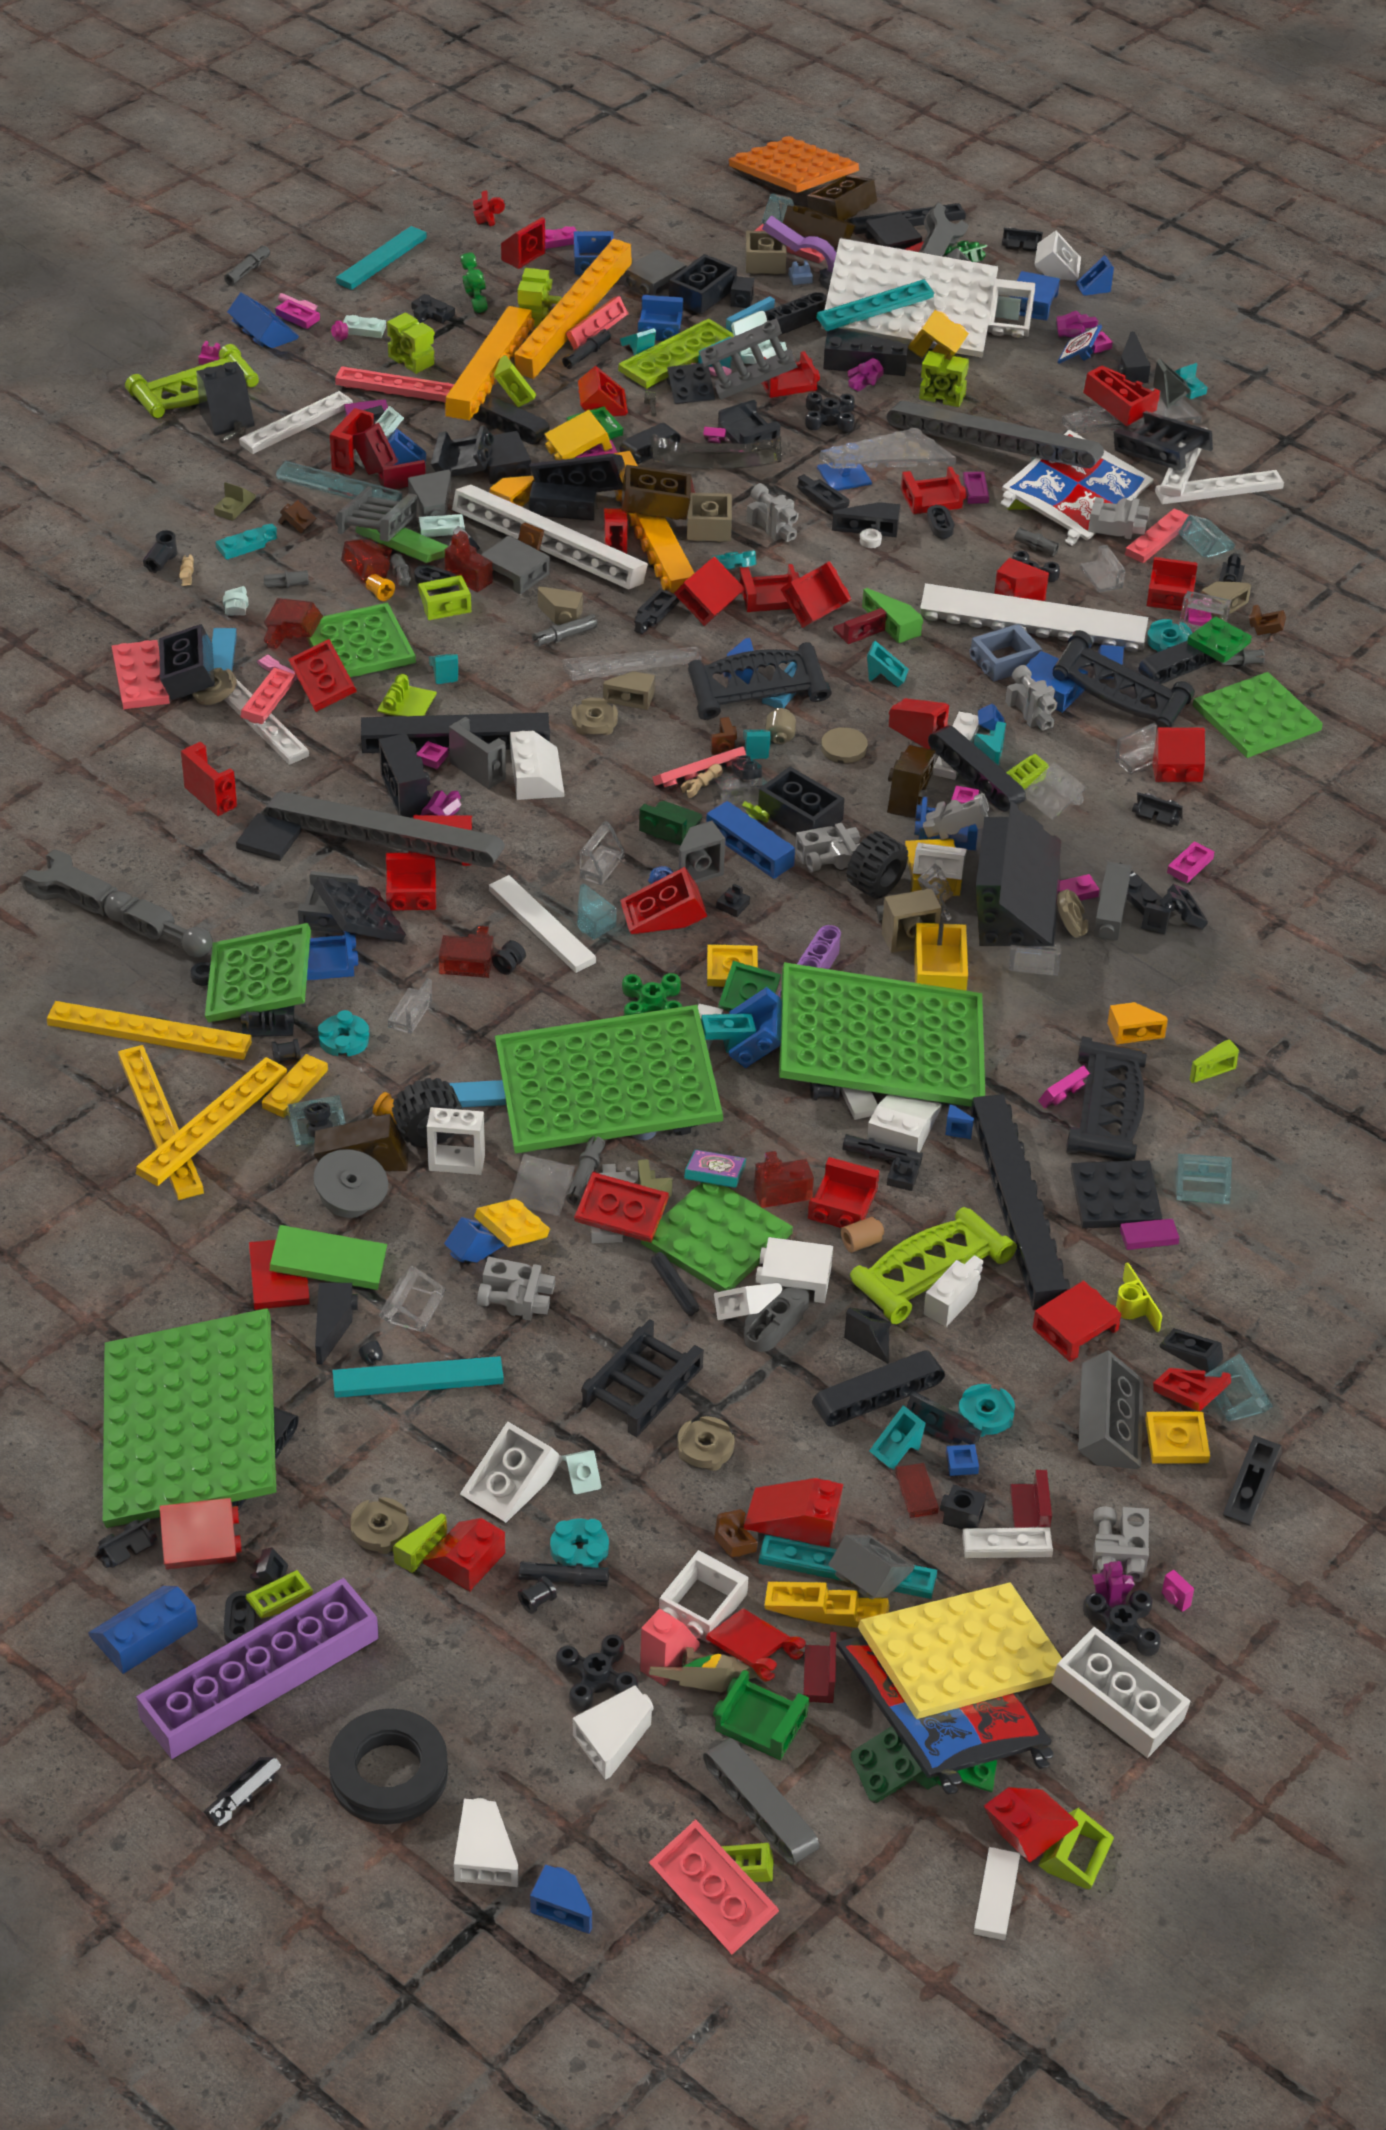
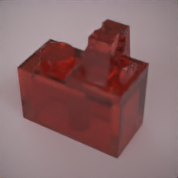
M459 531L457 534H454L451 545L444 549L445 570L454 573L456 576L462 575L467 587L478 593L493 583L492 561L477 553L476 548L469 545L467 533Z
M371 538L345 541L341 562L362 583H366L367 578L374 574L386 579L390 567L389 560L392 548L383 544H376Z
M277 598L264 621L268 629L263 640L269 648L277 649L285 638L292 639L293 636L311 638L323 615L313 602Z
M479 926L477 935L469 934L468 937L443 935L439 951V974L489 978L492 956L494 955V937L489 936V926Z
M771 1151L765 1152L764 1162L755 1164L754 1191L761 1208L806 1201L813 1197L814 1177L807 1159L782 1163V1160H779L777 1157V1152Z

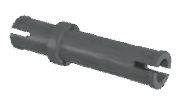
M261 245L255 252H250L246 255V259L224 275L225 282L233 286L253 268L259 267L261 262L270 256L269 248Z
M590 614L589 616L558 626L555 624L551 625L549 629L533 633L532 641L538 640V642L534 643L536 647L550 642H560L562 638L597 628V619L592 621L595 616Z
M595 1136L589 1139L585 1152L579 1157V1167L566 1195L567 1202L575 1205L577 1198L576 1205L580 1204L592 1172L599 1167V1157L605 1147V1141L598 1136L595 1143H593Z

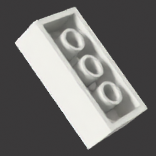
M1095 1627L1057 1664L1052 1680L1053 1685L1147 1758L1181 1724L1191 1702Z

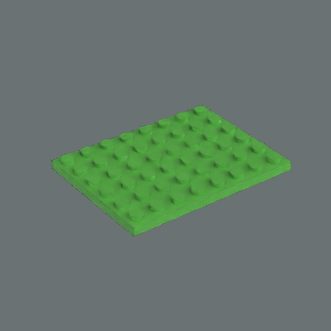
M784 962L781 991L782 1015L779 1078L972 1107L973 1097L985 1096L982 993Z
M698 1005L495 1036L515 1153L586 1143L592 1136H595L594 1141L597 1136L605 1140L723 1121V1113Z
M268 1308L105 1342L103 1523L106 1528L128 1524L135 1520L143 1521L148 1518L160 1517L159 1506L225 1498H231V1502L276 1493L271 1315Z

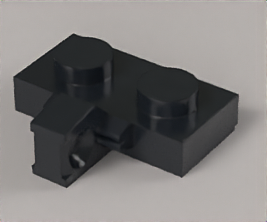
M423 294L411 302L414 318L418 320L419 324L429 318L444 323L455 316L454 307L430 295Z
M1172 884L1167 890V894L1160 900L1161 905L1170 908L1171 912L1176 910L1179 914H1182L1181 919L1188 926L1194 925L1203 929L1208 924V921L1189 890Z

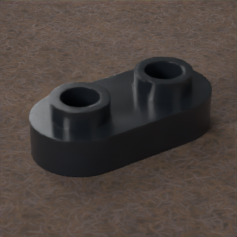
M941 505L929 507L927 510V521L932 533L941 539L952 536L955 524L949 510Z
M431 565L418 566L414 571L415 581L418 584L456 576L450 571ZM450 586L435 590L447 593L454 590L456 586Z
M738 756L732 762V771L740 779L751 780L762 777V766L754 759H751L750 756Z
M236 1591L230 1594L226 1600L223 1630L227 1643L255 1629L256 1611L246 1600V1595L250 1592Z

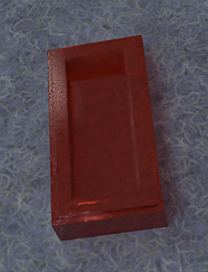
M918 1463L896 1467V1476L910 1518L938 1514L939 1506L925 1464Z

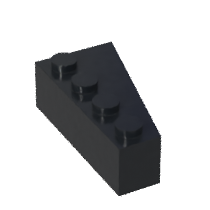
M841 328L827 331L823 369L848 371L874 358L882 365L884 369L883 374L905 376L908 344Z

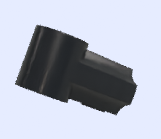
M162 530L156 534V543L143 559V566L149 572L157 573L161 571L168 560L177 556L176 536L170 530Z

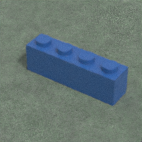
M726 801L707 813L706 822L713 821L725 837V845L771 878L775 879L794 866L795 847L730 802Z

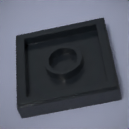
M257 813L236 841V849L281 861L302 832L301 825Z

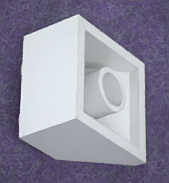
M1054 231L1037 244L1035 267L1038 272L1043 273L1045 276L1062 280L1076 281L1078 279L1081 257L1057 231Z

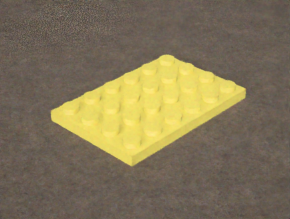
M1011 1582L861 1619L858 1629L916 1719L1052 1683L1057 1664L1062 1660V1657Z

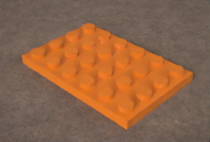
M792 136L783 137L778 142H769L764 147L752 148L751 151L746 153H737L735 157L729 158L730 167L796 193L859 171V164L850 160V158H844L839 156V154L830 153L826 149H820L815 145H809L804 141L793 139Z

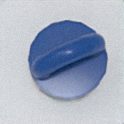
M667 866L656 867L651 871L648 882L652 884L674 872Z

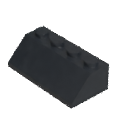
M618 454L530 463V469L535 482L597 487L598 492L622 490L626 468L622 455Z

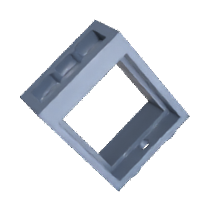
M1016 624L972 638L970 657L994 682L1012 676L1013 671L1018 666L1027 665L1032 657L1034 658L1042 651V648L1020 624ZM1012 646L1017 652L999 659L991 653L992 651Z

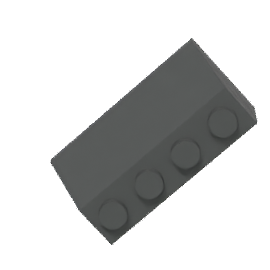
M1109 1350L1082 1363L1078 1450L1096 1465L1138 1469L1141 1468L1144 1380Z

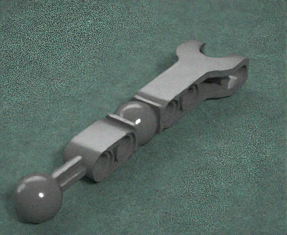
M937 202L924 220V226L928 234L919 253L943 257L947 247L955 245L959 238L966 233L969 225L963 220L958 224L950 222L944 214L946 207Z
M54 849L46 855L48 870L37 871L30 869L21 876L24 890L39 899L62 898L95 914L107 915L113 921L122 922L123 926H127L130 930L151 940H158L162 935H166L181 942L184 952L191 957H203L212 949L213 938L204 927L194 926L185 929L176 925L174 917L168 910L147 900L139 899L138 897L133 898L127 892L117 891V888L112 887L109 883L73 867L71 856L62 851Z

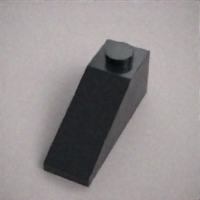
M1132 331L1122 353L1121 363L1117 367V372L1125 375V379L1136 383V381L1143 384L1148 383L1151 365L1135 331Z
M877 502L833 510L832 531L860 534L865 529H876L882 536L897 537L901 504Z
M319 1283L315 1341L317 1365L324 1363L352 1323L353 1311H358V1294H353L352 1283Z
M1256 1435L1253 1436L1223 1512L1224 1516L1251 1525L1282 1455L1281 1445Z

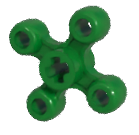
M474 253L462 254L460 256L462 268L467 270L466 275L462 276L465 292L468 296H474L471 299L474 313L485 312L488 310L485 296H481L482 290H486L483 273L480 269H474L477 266Z
M668 973L663 976L661 984L650 982L643 985L639 976L635 974L626 975L622 980L623 994L629 998L637 997L639 1000L638 1002L632 1001L625 1005L624 1016L683 1007L678 1001H668L666 999L680 993V977L677 974Z

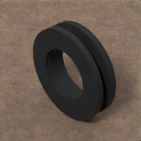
M379 1709L364 1713L350 1721L340 1730L330 1748L329 1771L334 1796L347 1812L370 1823L398 1824L415 1819L434 1806L446 1787L448 1758L445 1741L439 1730L429 1720L414 1712L403 1709ZM381 1746H400L415 1754L420 1762L416 1775L406 1783L394 1787H379L368 1783L359 1775L357 1765L361 1758L369 1751Z

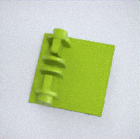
M400 674L396 676L395 683L393 682L377 712L393 716H424L437 692L409 686L408 676Z

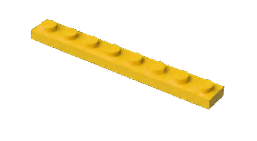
M60 1001L54 1002L47 1016V1024L49 1026L241 1060L245 1059L252 1043L251 1035Z
M140 1045L118 1051L120 1063L155 1147L158 1149L177 1133L179 1128L144 1046ZM191 1158L168 1177L177 1200L204 1194L202 1182Z
M265 1057L136 1166V1175L155 1186H159L286 1076L287 1068Z

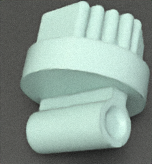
M244 586L225 591L223 606L225 607L226 615H246L248 596Z

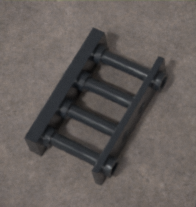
M1148 411L1143 412L1144 425L1137 430L1129 432L1118 428L1113 432L1115 451L1178 471L1186 468L1185 455L1198 447L1207 451L1213 450L1212 430ZM1147 432L1153 434L1150 437L1143 436ZM1164 437L1169 439L1166 442L1159 441ZM1180 442L1186 444L1183 447L1176 446Z
M649 1319L642 1327H638L634 1331L632 1337L592 1378H588L584 1382L581 1389L582 1406L588 1408L596 1398L627 1415L628 1433L637 1438L703 1368L704 1349L694 1345L687 1353L675 1350L654 1338V1321ZM646 1347H649L677 1364L671 1370L665 1371L639 1356V1354ZM631 1363L660 1381L655 1387L648 1388L622 1372ZM615 1381L643 1397V1399L637 1405L634 1404L632 1406L605 1389Z

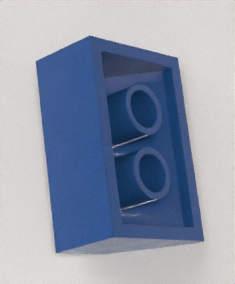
M240 292L227 311L233 317L232 322L241 328L244 327L242 331L250 337L254 336L253 341L262 347L267 345L270 348H275L297 340L299 337L271 310Z
M162 1586L94 1628L88 1634L119 1671L124 1674L197 1628L196 1607L178 1586Z

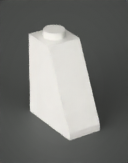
M636 1685L573 1718L574 1738L605 1780L612 1776L651 1726L653 1704L646 1694L642 1695Z
M482 1798L474 1800L464 1799L454 1860V1881L518 1887V1863L495 1801H488Z

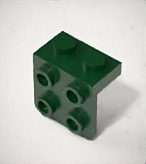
M660 801L656 807L643 804L639 809V831L680 846L690 827L699 825L702 821V814L667 801Z
M892 1726L851 1752L850 1757L868 1799L873 1803H878L913 1780H916L927 1790L938 1784L935 1777L929 1779L926 1777Z

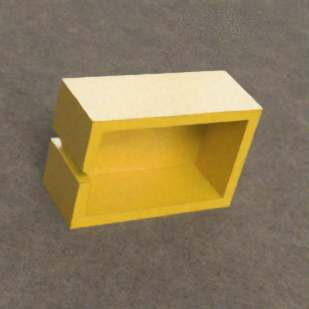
M934 310L908 345V349L923 358L935 341L937 344L932 351L945 354V359L951 360L969 333L965 331L962 325L948 319L944 312Z
M916 923L914 941L915 983L966 991L968 981L966 925L944 924L942 945H937L939 924Z

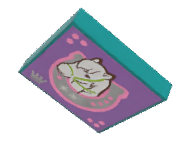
M694 1150L685 1169L684 1178L735 1188L745 1169L746 1158Z

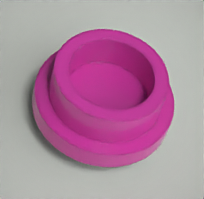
M336 321L332 326V336L335 337L336 341H342L348 337V326L342 321Z

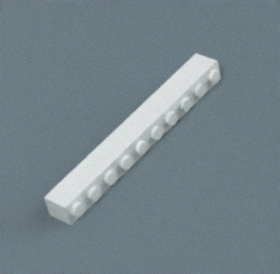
M473 485L455 490L452 510L516 539L519 537L521 525L528 523L544 530L540 547L542 551L627 589L644 584L648 565L646 562Z
M926 583L920 608L921 616L931 621L942 619L951 624L962 622L976 628L988 626L993 630H1000L1020 624L1027 633H1033L1041 638L1049 636L1058 637L1062 641H1068L1074 631L1082 630L1091 636L1093 643L1123 646L1126 650L1132 652L1143 650L1148 626V617Z

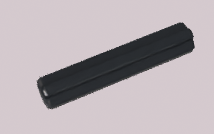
M657 1252L651 1257V1263L683 1311L688 1316H693L695 1312L699 1311L698 1303L667 1257L662 1252Z

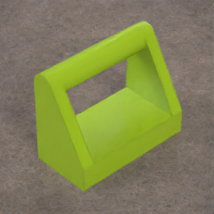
M506 355L502 356L494 373L495 379L517 407L534 400L536 393Z
M462 575L418 584V590L428 621L472 612L471 593ZM456 585L459 587V591L429 596L427 592Z
M1077 1808L1069 1812V1814L1077 1820L1079 1826L1047 1849L1038 1866L1051 1875L1082 1888L1091 1889L1114 1837L1081 1809ZM1079 1834L1098 1841L1085 1872L1068 1860Z

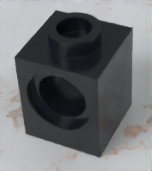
M734 277L731 287L730 306L741 308L751 306L754 297L755 278Z
M953 1485L949 1495H943L940 1504V1511L944 1512L942 1524L961 1530L963 1528H978L984 1513L986 1494Z

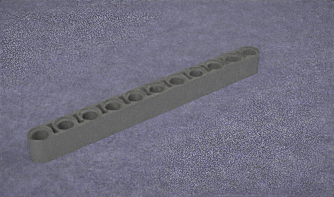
M899 401L886 416L888 423L897 428L1082 468H1092L1104 455L1102 445L1095 441L907 401Z
M282 791L276 792L263 810L264 815L301 825V829L482 867H492L505 848L504 842L492 834Z

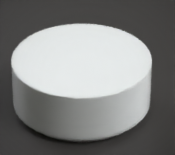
M865 529L860 533V544L862 546L876 548L881 545L882 534L878 530Z

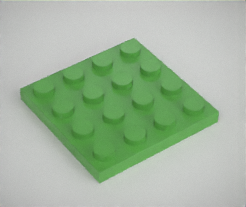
M388 603L301 621V628L311 648L330 639L349 677L416 663V656Z
M1269 672L1194 698L1193 707L1246 758L1322 730L1323 723Z
M308 923L214 942L205 1017L208 1023L239 1017L241 1014H246V1011L262 1012L305 1003L311 935Z
M701 1182L660 1219L652 1243L641 1240V1244L655 1253L662 1252L670 1262L718 1292L734 1289L760 1264L761 1248H767L769 1237L787 1239L792 1235L793 1226L726 1186Z

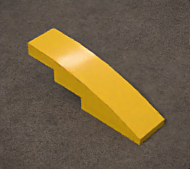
M768 1582L764 1604L766 1610L794 1618L858 1628L861 1619L889 1613L890 1606L888 1598H859L857 1590H828L827 1583Z

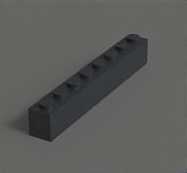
M549 712L361 717L362 753H379V739L407 734L410 742L415 743L417 752L421 750L427 741L446 747L450 751L449 726L464 717L470 719V732L487 744L500 738L505 742L506 750H510V732L535 731L550 742Z

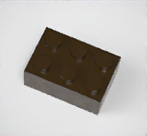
M850 174L837 178L807 195L808 208L843 221L849 217H854L858 212L870 208L872 204L877 202L875 180Z
M626 464L622 484L621 511H627L632 514H648L652 517H668L673 520H687L691 500V474Z

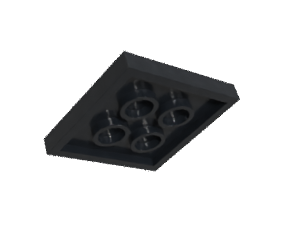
M317 877L313 886L342 931L397 942L403 941L406 933L400 926V922L392 914L390 907L381 897L379 890L371 886H358L352 882H339L333 878L324 879Z
M1150 1160L1071 1163V1175L1082 1229L1116 1228L1124 1223L1163 1220Z

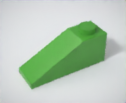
M869 588L863 589L862 607L868 613L880 608L886 611L885 630L898 643L921 636L923 617L911 605Z

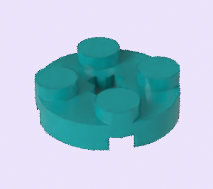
M755 550L744 551L743 553H738V551L727 552L712 556V558L715 556L726 569L757 565Z
M1171 619L1158 620L1150 625L1147 633V643L1154 650H1157L1158 653L1187 641L1188 636L1192 634V630L1182 622L1178 625L1172 623L1173 620Z
M348 1010L340 1011L337 1015L327 1018L318 1026L320 1047L330 1055L338 1056V1053H347V1056H354L368 1046L370 1036L368 1024L362 1018L352 1015Z
M977 1384L964 1391L959 1401L958 1413L970 1420L968 1425L981 1430L980 1437H984L985 1435L1003 1432L1012 1426L1015 1402L1012 1396L1002 1388L999 1391L991 1388V1384ZM985 1406L987 1409L993 1410L991 1412H984L982 1407Z
M597 1519L560 1521L556 1524L555 1531L551 1536V1556L556 1563L558 1561L562 1565L576 1566V1563H583V1566L598 1567V1563L603 1559L605 1561L609 1553L608 1535L602 1528L601 1522ZM576 1542L585 1543L583 1549H577V1546L573 1544Z

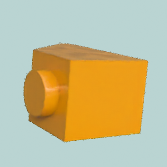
M533 476L502 478L490 488L489 493L522 507L529 501L532 484L535 480Z
M1132 1002L1110 1005L1107 1024L1117 1045L1165 1038L1168 1019L1165 1015Z

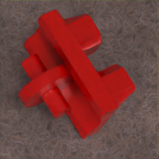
M485 190L481 192L482 198L473 201L474 217L477 224L488 222L491 227L495 225L494 214H500L504 211L505 202L499 197H493L489 200L488 192Z

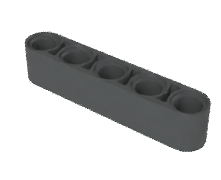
M728 1738L703 1753L704 1763L710 1773L788 1864L795 1865L819 1849V1841L813 1830L734 1739Z

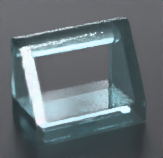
M771 194L761 224H765L770 216L783 223L787 206H793V200L789 197Z
M1189 514L1178 532L1204 557L1209 558L1230 551L1235 547V543L1209 519Z
M340 1095L289 1104L287 1106V1117L296 1146L315 1143L314 1137H310L308 1134L300 1135L297 1120L305 1118L304 1108L309 1104L316 1102L329 1104L331 1113L336 1115L338 1125L346 1124Z
M1178 1154L1175 1170L1176 1200L1230 1204L1232 1158ZM1183 1180L1223 1183V1193L1183 1190Z
M1241 1354L1236 1355L1205 1375L1221 1377L1222 1372L1231 1374V1378L1241 1376L1252 1397L1234 1408L1224 1391L1215 1397L1228 1421L1264 1413L1273 1407L1251 1367Z

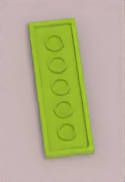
M708 318L619 363L618 371L647 389L669 377L667 367L696 364L699 362V350L728 337H734V335Z

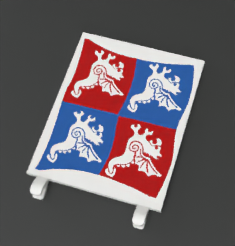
M1068 430L1064 434L1067 436L1084 439L1083 437L1077 435L1071 430ZM1105 450L1104 455L1090 469L1035 458L1002 486L1004 499L1001 501V504L1008 508L1015 498L1068 529L1067 535L1069 537L1065 542L1073 546L1079 537L1088 541L1096 534L1088 532L1095 497L1103 498L1104 503L1117 504L1123 498L1133 501V498H1136L1152 484L1154 479Z

